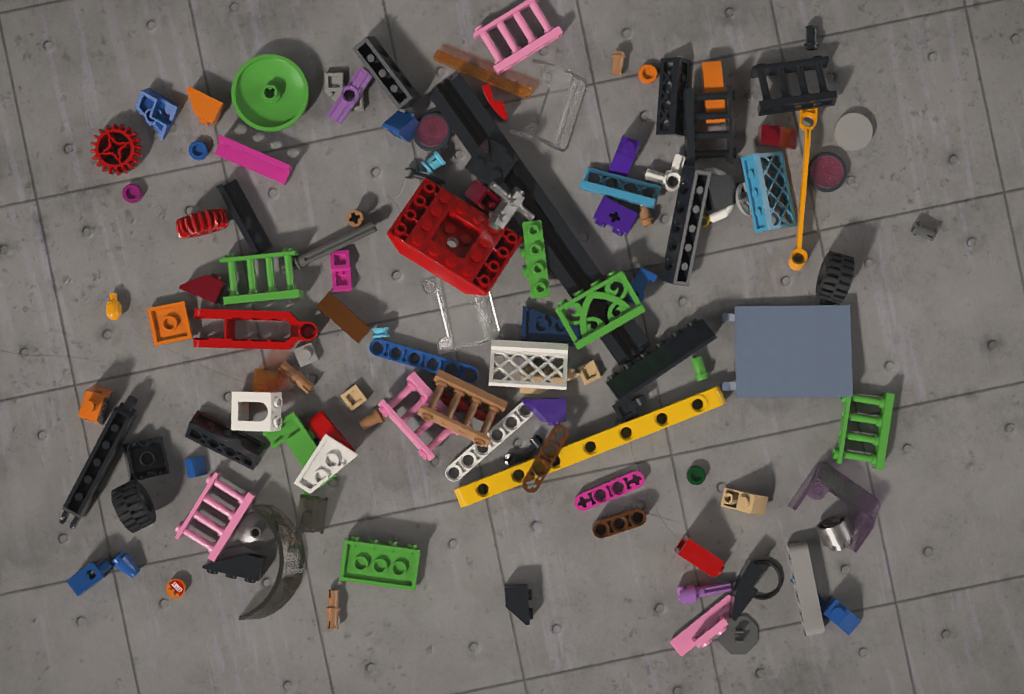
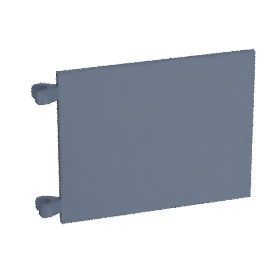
M850 305L734 306V314L723 313L721 315L722 323L734 322L736 382H724L722 384L723 391L736 390V398L853 397Z

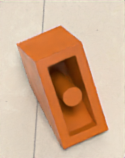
M188 86L186 90L194 113L200 118L199 122L208 127L210 124L216 126L226 105Z

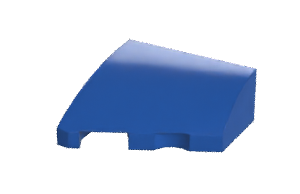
M150 88L141 90L135 106L138 112L145 117L147 124L153 126L159 134L157 137L160 140H164L181 105Z

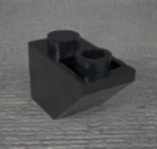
M527 584L504 585L506 608L525 625H530V619H533V608H529L528 600H532V589H528Z

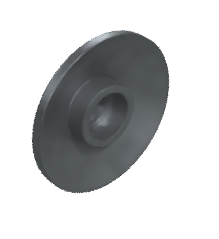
M250 513L241 520L238 526L239 540L250 550L259 551L266 549L273 543L276 536L274 521L264 513ZM253 529L259 530L258 536L253 534Z

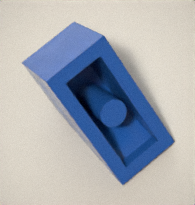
M405 110L404 113L397 111L383 123L382 127L393 136L410 143L420 122L415 119L416 115Z
M833 596L821 607V612L848 635L861 622L860 619Z

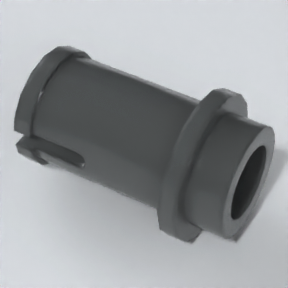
M921 221L914 222L911 228L914 236L919 235L930 241H933L937 235L936 229L923 225Z

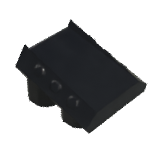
M162 436L122 444L130 481L133 479L143 480L170 473Z

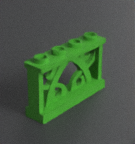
M616 269L607 275V280L601 282L599 279L590 284L591 289L585 292L582 289L573 294L574 299L570 301L564 299L556 304L558 308L555 309V312L577 350L646 311L623 271L618 273ZM613 282H620L624 287L623 293L619 298L615 296L618 293V287L615 291L610 289V285ZM605 285L606 293L594 292ZM627 292L636 305L634 309L622 300ZM586 296L582 306L576 303V301ZM593 298L613 302L607 313L608 324L605 325L601 319L596 317L587 318L588 308ZM616 305L620 306L616 308V310L620 311L618 316L612 314V310ZM570 307H575L577 311L571 315L575 317L580 316V320H568L566 318V310ZM586 322H597V328L591 329V324L586 325ZM580 324L582 339H577L570 325Z

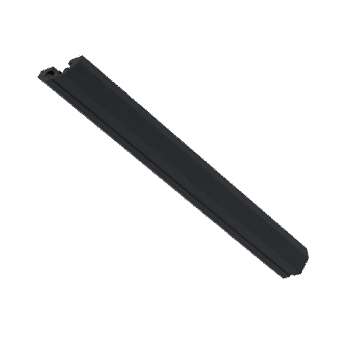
M459 72L445 78L427 94L471 157L486 138L504 146L517 155ZM519 157L518 162L500 187L505 191L513 190L514 187H517L524 192L523 206L535 215L532 221L541 220L546 263L569 296L574 299L573 294L582 289L586 292L591 289L590 284L599 279L601 282L606 279ZM518 211L513 214L521 228L523 222L529 221ZM605 285L594 292L606 293ZM586 296L576 301V303L582 306ZM593 298L588 308L587 318L596 317L601 319L605 325L608 324L607 313L613 302ZM616 305L612 310V314L614 316H618L620 314V311L616 310V308L620 307L618 305ZM634 319L600 337L618 365L633 361L644 353L650 344ZM588 321L593 329L597 328V322Z

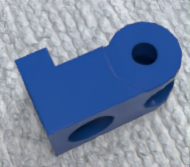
M639 267L631 283V287L640 302L644 299V290L648 282H655L658 276ZM627 292L628 300L631 303H634L629 293Z

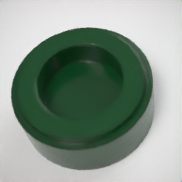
M691 466L686 472V478L691 484L700 485L705 481L706 473L700 466Z

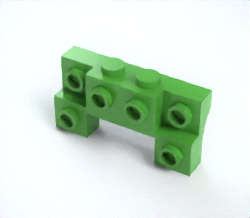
M295 411L282 419L281 431H265L262 433L267 437L273 449L286 442L303 468L318 446L315 440L317 436L311 429L308 430L303 425ZM335 473L332 477H330V478H329L327 481H325L322 485H324L325 483H327L328 481H330L331 479H333L334 477H336L338 474ZM303 490L305 497L310 494Z

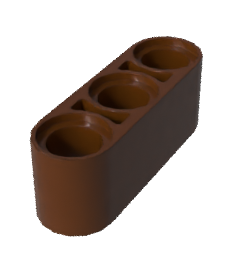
M631 508L594 521L592 532L597 538H606L643 525L646 522V514L641 508ZM635 512L642 513V519L638 522L632 520V515ZM617 518L624 520V524L620 528L614 526V521ZM604 524L606 526L605 532L597 533L595 530L596 526Z

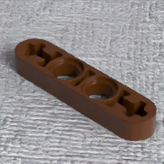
M556 425L550 431L522 483L525 491L534 493L542 484L568 438V430L564 425ZM560 428H563L565 436H560L557 441L561 442L560 446L555 442L549 441L551 437L555 439L557 435L555 433L556 429L560 430ZM547 445L555 446L556 452L554 455L549 456L545 453L544 449ZM542 461L546 464L544 472L536 471L535 465L537 462ZM531 471L538 476H542L540 480L538 478L535 479V488H527L528 484L526 481H531L534 476L530 475Z

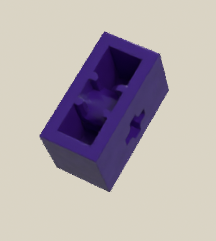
M603 196L592 219L596 220L595 224L603 228L608 226L613 229V233L622 237L623 234L628 235L638 213ZM614 213L618 214L617 218L619 219V221L616 220L613 223L611 222L612 218L609 215H613Z

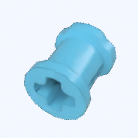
M434 151V155L426 161H422L421 164L430 175H433V172L441 165H446V162L437 151Z

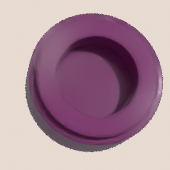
M128 184L124 187L122 196L125 201L134 204L142 199L143 192L138 185Z

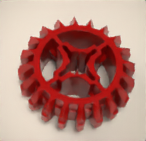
M113 123L112 129L110 126L105 125V132L99 129L98 131L101 135H93L97 141L91 142L95 149H91L90 152L96 154L92 157V160L98 161L96 166L102 167V171H108L110 175L116 172L120 176L122 170L125 174H128V167L134 170L133 163H140L136 159L137 156H143V154L138 152V150L143 149V146L137 145L142 140L136 138L137 132L131 133L132 128L127 127L125 129L124 124H120L118 127L117 124ZM114 135H125L129 141L119 143ZM108 139V147L103 150L104 143ZM115 146L120 147L118 149V154L113 152L114 150H116ZM131 147L130 155L125 159V153ZM114 156L119 164H109L105 157Z
M221 208L192 213L179 218L175 222L176 231L179 237L183 239L200 237L225 229L229 225L228 217L225 210Z

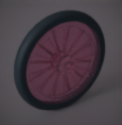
M428 112L417 119L420 123L413 138L421 149L433 152L442 149L448 144L452 135V129L441 113Z
M822 152L810 160L808 181L816 190L833 192L839 189L845 182L847 176L846 164L837 154Z

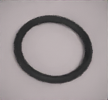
M754 561L756 565L768 564L772 566L778 574V586L773 593L766 596L755 595L753 597L758 600L770 599L781 589L783 582L781 571L771 561Z

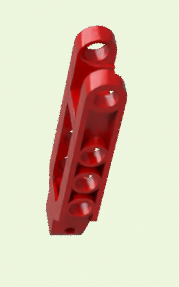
M194 309L195 319H225L224 338H193V347L291 350L299 341H312L316 339L319 333L318 326L315 323L299 321L289 311ZM236 320L287 321L291 325L290 338L287 340L235 339Z

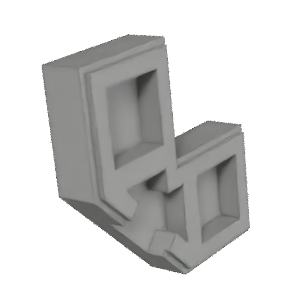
M325 72V93L336 102L341 95L342 89L345 87L344 72ZM364 91L359 97L358 103L354 105L351 111H364ZM348 92L345 95L347 100H352L355 97L354 92Z

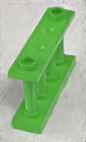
M282 248V252L238 257L234 253L225 254V258H219L221 263H228L231 292L229 296L223 297L224 305L304 297L303 290L297 289L294 282L292 256H299V251H293V248ZM284 257L286 291H278V288H276L273 258ZM254 260H266L268 281L266 293H259V290H257ZM247 261L249 281L247 295H241L238 292L236 262Z
M883 392L880 397L853 394V397H840V401L843 402L837 445L832 451V458L835 463L842 464V458L867 461L872 464V468L884 470L895 394ZM854 401L878 405L880 407V414L870 416L849 413L850 403ZM848 420L875 424L878 426L877 434L867 435L847 432ZM845 439L873 443L875 445L874 453L865 454L844 451Z

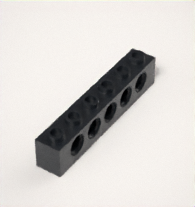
M689 167L682 168L661 281L673 285L689 286L712 172Z

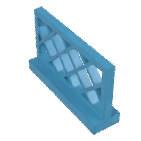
M783 151L755 153L741 157L755 233L797 226ZM774 156H777V167L772 163ZM761 159L766 163L764 168H762ZM769 167L774 171L772 177L767 173ZM777 176L781 178V186L775 181ZM764 178L769 181L767 188L765 186ZM772 186L778 190L776 196L770 192ZM781 194L785 197V204L779 200ZM768 197L773 201L771 206H769ZM776 205L782 209L779 215L774 211ZM785 213L788 215L789 223L783 220ZM771 215L776 219L774 226Z

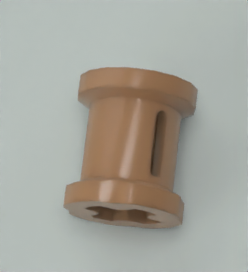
M351 210L346 216V221L351 227L360 228L365 222V217L360 211ZM354 214L358 217L360 216L357 224L351 221Z

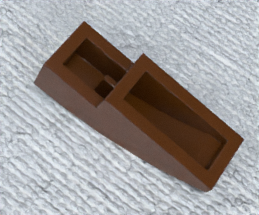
M328 292L317 305L322 312L358 344L372 330L331 292Z

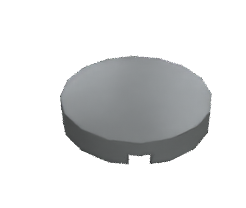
M856 112L848 113L842 116L835 124L834 138L837 144L845 150L858 151L866 147L871 141L873 135L872 124L863 114Z

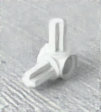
M675 154L670 170H667L664 174L647 169L644 179L661 184V188L668 191H676L679 188L681 172L686 157L681 154ZM674 177L677 180V186H669L668 178Z

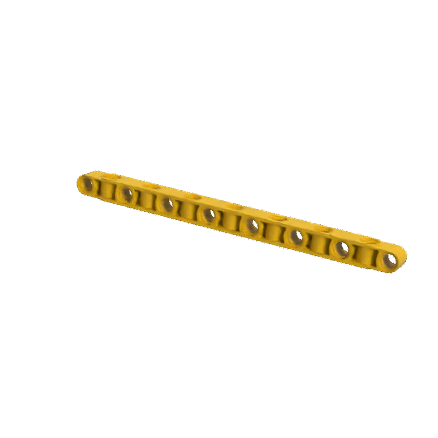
M720 385L564 445L557 455L560 458L559 464L552 465L547 474L726 404ZM695 399L701 400L702 406L700 409L695 410L692 403ZM664 413L666 421L660 424L657 422V415ZM629 427L631 430L630 436L622 437V428ZM588 441L595 443L593 451L589 452L585 449V444ZM556 449L549 451L546 454L552 456L555 454ZM536 457L454 489L460 507L468 506L523 484V479ZM542 461L537 462L535 465L536 471L544 472L546 464ZM515 470H522L524 477L519 480L514 478L513 473ZM533 471L530 473V475H534L532 480L542 477L536 475ZM480 484H486L489 490L486 493H480L478 491Z

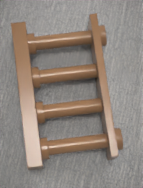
M438 369L432 381L437 386L428 406L422 405L417 414L423 420L441 425L472 440L478 446L487 447L492 441V438L487 436L494 417L496 414L501 415L508 402ZM447 389L452 391L454 396L446 414L443 415L435 411V407L443 390ZM464 397L471 401V405L463 423L452 419L460 399ZM478 406H483L489 412L479 432L469 426Z

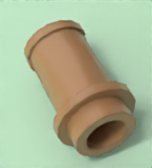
M614 51L613 55H611L613 58L611 74L623 76L624 59L627 56H625L623 51Z
M636 205L641 218L640 224L643 227L653 225L655 218L652 217L650 208Z

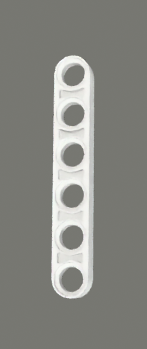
M523 402L518 404L487 433V436L492 438V432L498 429L503 433L500 440L492 438L485 453H480L477 445L473 444L446 468L445 475L447 479L453 482L461 479L526 422L533 413L523 415L520 412V408L524 404ZM509 417H514L517 420V425L513 428L506 425V420ZM465 455L473 456L474 462L472 465L468 466L463 463ZM455 467L459 470L460 474L457 478L449 476L448 471L450 468Z

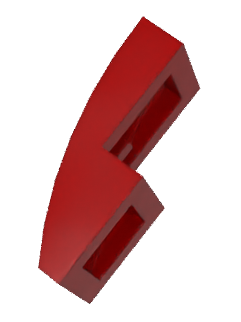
M483 85L482 91L492 110L504 122L508 121L503 101L495 102L490 85Z

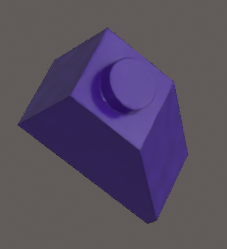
M623 135L608 173L627 177L641 142Z
M566 398L523 399V404L541 422H548V426H556L560 422H566Z

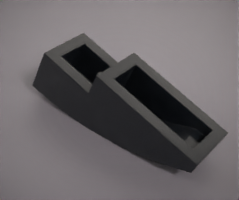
M748 559L740 570L731 594L729 618L735 622L758 590L752 585L763 571V569Z

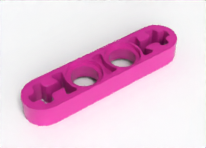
M631 471L579 493L574 499V504L581 511L591 509L640 488L644 484V476L639 471ZM634 474L637 477H641V479L638 480L639 484H635L634 482H632L629 484L631 488L627 489V485L623 478L627 477V481L632 480V475ZM615 482L623 483L624 487L621 492L613 490ZM598 489H603L606 492V496L602 500L595 497V492ZM592 492V498L595 503L592 504L590 500L586 502L585 507L578 505L580 497L587 499L589 498L588 493Z

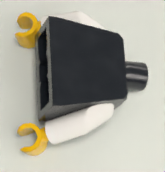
M714 167L701 169L712 172L704 208L706 215L709 214V216H703L707 223L702 225V228L707 227L711 221L714 223L726 218L735 206L734 203H736V189L741 183H735L733 175H726L724 171Z

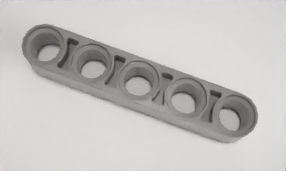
M801 541L787 544L786 549L804 635L810 636L825 633L807 542Z

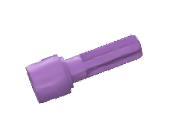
M729 581L697 587L693 584L677 586V597L681 601L680 605L696 603V600L701 597L730 592L731 584Z

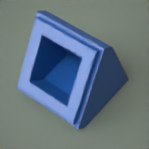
M203 455L184 460L188 478L208 474Z

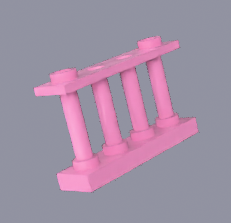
M524 0L523 3L486 26L482 24L475 29L473 33L474 39L477 40L481 37L496 60L493 70L497 76L563 35L559 26L554 28L549 24L537 4L540 0ZM528 7L532 9L545 30V35L540 38L534 36L520 13ZM512 17L515 18L528 39V45L523 48L517 45L504 22ZM498 27L512 50V55L507 58L502 57L488 32Z
M413 371L405 379L407 386L388 403L382 399L378 406L380 407L379 411L385 417L389 416L419 449V455L423 459L430 461L435 457L432 451L451 433L454 434L455 432L445 428L426 446L418 437L432 426L434 422L425 421L414 432L407 426L406 422L419 411L422 405L428 406L434 393ZM412 391H416L421 396L420 400L404 415L399 417L393 408ZM439 399L435 411L445 415L448 408ZM453 415L452 419H454V420L460 422V421L456 418V416Z
M216 471L214 474L211 473L208 476L206 488L184 523L181 521L175 530L177 532L176 539H180L184 534L207 548L210 553L208 559L213 562L219 558L257 496L252 491L242 494L219 480L218 478L222 473L220 471ZM213 486L239 500V508L231 510L210 497L208 494ZM203 502L228 516L230 522L227 527H222L198 512ZM193 518L218 533L220 538L217 543L210 542L188 528Z

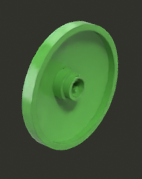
M264 54L248 60L240 67L233 79L231 97L237 114L249 126L264 132H278L291 127L302 117L309 101V86L305 75L293 61L276 54Z

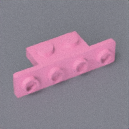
M729 594L670 640V644L680 656L686 654L694 646L698 648L701 646L706 647L712 641L711 638L716 634L720 635L727 629L728 623L726 621L729 619L731 600Z

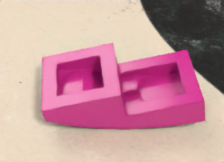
M338 250L330 253L333 292L353 291L349 250Z

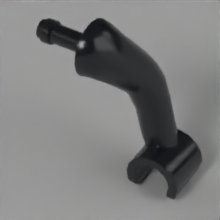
M411 167L405 168L407 171H412L411 176L405 177L407 179L416 178L424 180L426 177L441 187L446 184L444 180L435 176L416 172Z
M535 435L529 441L532 445L526 451L507 454L504 458L505 465H512L527 460L542 444V438Z

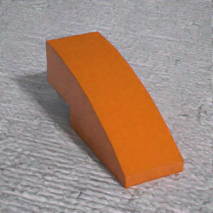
M721 60L701 62L702 93L724 92ZM725 99L704 101V112L725 111ZM725 119L705 120L706 124L725 122Z

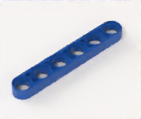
M375 339L369 345L370 352L378 357L432 373H437L438 369L446 372L447 365L452 363L457 367V371L453 376L467 383H473L478 378V370L467 364L382 339ZM375 342L383 344L382 352H374L373 344ZM395 347L400 348L402 351V355L399 358H394L391 355V350ZM412 353L420 355V361L417 364H413L409 360V356ZM435 358L438 360L439 365L436 369L428 367L429 359ZM467 369L475 371L474 379L467 380L464 373Z

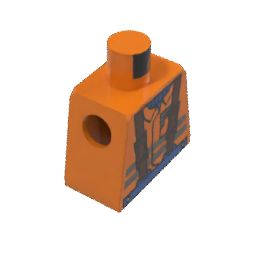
M97 385L88 388L85 391L78 417L103 425L113 390Z

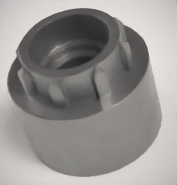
M834 515L817 524L816 529L823 545L831 551H840L852 544L854 531L847 515Z

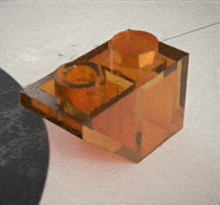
M255 368L252 388L255 392H277L278 387L281 388L283 377L280 376L279 371Z

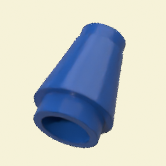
M120 551L111 561L114 564L113 567L131 578H134L140 571L127 552Z

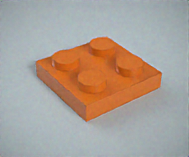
M186 301L147 308L154 346L193 339Z

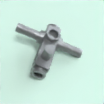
M494 181L489 184V188L497 193L502 200L495 211L489 212L490 218L488 221L490 223L488 225L497 232L499 229H503L517 211L529 221L534 219L535 215L523 206L522 201L525 197H523L524 192L514 187L513 190L505 191Z

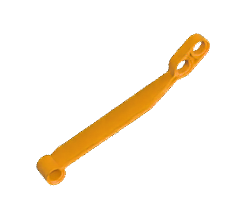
M818 108L799 111V127L805 132L796 244L795 250L792 251L788 260L789 267L795 271L803 269L808 259L806 251L802 249L811 131L817 123ZM811 118L813 124L806 126L803 123V119ZM800 257L802 262L798 263L793 258Z

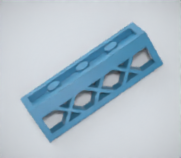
M589 167L586 169L584 180H581L579 185L581 190L652 209L656 207L661 186ZM590 173L598 174L601 181L597 184L588 182ZM613 178L618 181L620 186L616 188L607 187L605 182ZM632 183L636 185L638 191L634 193L626 192L623 187ZM647 188L656 189L654 198L645 197L642 191Z

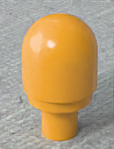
M110 293V301L106 305V315L111 320H117L122 315V305L117 300V293Z

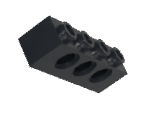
M366 36L353 48V51L399 110L409 108L421 97L375 36Z

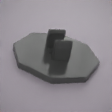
M739 616L736 622L729 618L726 621L728 623L727 629L719 635V643L730 654H747L758 643V627L747 616Z

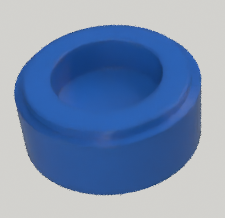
M194 141L189 146V154L195 160H204L209 154V148L202 141Z

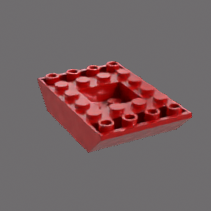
M426 177L386 233L401 255L464 294L482 296L488 295L524 239L507 227L499 229L498 232L488 225L490 223L488 215ZM447 241H453L457 246L450 247Z

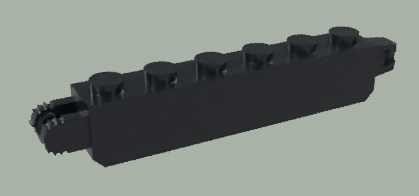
M129 396L125 404L121 402L119 406L114 408L62 509L64 512L59 523L64 524L71 513L75 517L70 523V529L74 530L81 517L85 516L138 415L136 414L137 410L134 409L138 401L137 398Z

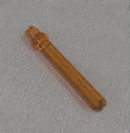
M440 50L435 52L434 61L508 91L512 96L515 94L524 99H529L532 94V89L518 84V81H511Z

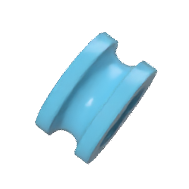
M389 327L372 328V331H374L372 337H390V334L387 333Z

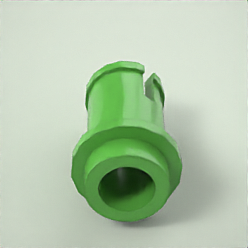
M702 356L691 359L690 361L696 374L694 377L698 381L709 378V372L706 371Z

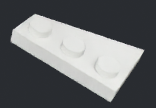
M325 434L294 484L311 494L359 454Z

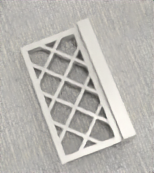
M491 339L489 386L566 390L568 344ZM494 356L504 357L506 361L499 365L494 360ZM515 358H523L525 362L518 366L513 360ZM542 359L545 363L537 367L532 361ZM563 360V365L557 368L551 362ZM510 363L515 370L508 374L503 367ZM528 364L534 369L529 375L522 370ZM547 365L554 371L548 376L542 371ZM500 371L505 377L502 380H495L493 375ZM519 372L525 378L521 381H516L512 376ZM539 373L544 379L541 382H535L532 377ZM558 374L563 379V383H554L551 378Z

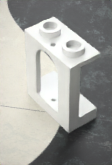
M232 392L231 430L281 431L282 392ZM249 402H262L267 406L268 416L265 420L249 421Z

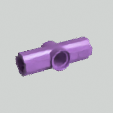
M358 67L346 87L342 89L341 95L327 116L342 125L354 105L358 103L359 97L373 76L366 70ZM354 92V99H345L346 93Z

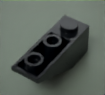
M247 552L219 559L215 562L205 563L202 568L207 569V572L211 574H218L220 572L226 574L225 576L228 578L237 579V577L244 578L245 582L255 583L262 578L266 556Z

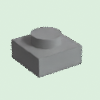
M312 342L293 349L300 367L319 360Z

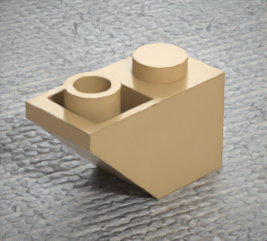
M724 487L721 506L749 514L765 516L768 496Z

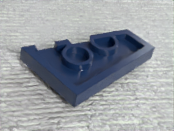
M523 306L521 341L568 344V346H575L560 319ZM570 325L579 340L580 327Z

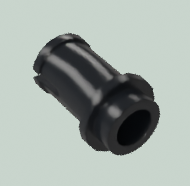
M813 25L806 26V43H804V47H806L807 51H815L819 46L818 26L815 25L813 28Z

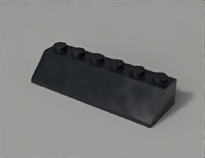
M694 318L686 324L688 326L683 331L678 329L673 332L670 340L666 342L663 339L654 345L656 347L655 350L649 352V350L639 355L640 360L635 363L630 361L623 366L624 370L619 374L614 372L607 377L609 381L606 382V385L619 403L623 402L715 340L717 336L705 321Z

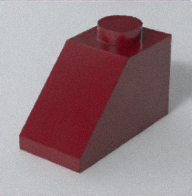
M762 124L758 128L757 146L795 150L797 130Z
M476 180L463 194L488 216L489 212L495 211L501 202L492 191Z
M212 273L211 276L204 275L180 285L179 289L218 304L227 283L222 281L223 277Z

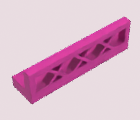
M219 134L217 138L219 144L214 153L215 155L286 185L293 169L292 166Z

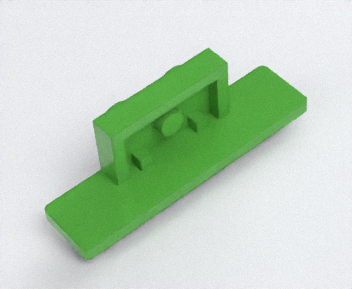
M541 220L523 222L524 242L522 243L523 246H520V255L525 261V265H522L523 277H526L527 281L529 280L532 299L550 297Z

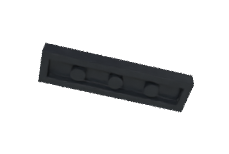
M681 57L661 58L656 135L684 137L683 87H689L691 60ZM667 63H673V70L668 74ZM670 81L672 86L671 90L667 93L665 87ZM667 101H669V102H670V108H669V110L666 112V111L664 110V104H665ZM667 119L669 122V130L663 131V123Z
M235 179L225 185L220 184L216 186L252 254L258 255L272 248L273 245L238 180Z
M199 410L189 422L185 434L186 438L251 470L255 469L258 459L266 447V443L239 430H231V426ZM192 429L199 432L201 436L192 433ZM210 439L215 440L218 444L212 443ZM227 447L232 448L235 453L230 452ZM244 456L252 458L253 462L246 460Z

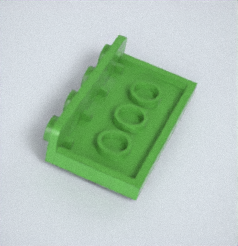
M349 535L348 538L344 539L340 581L415 591L421 548H418L417 544L406 543V546L398 545L397 541L392 540L382 543L376 538L360 540V536Z

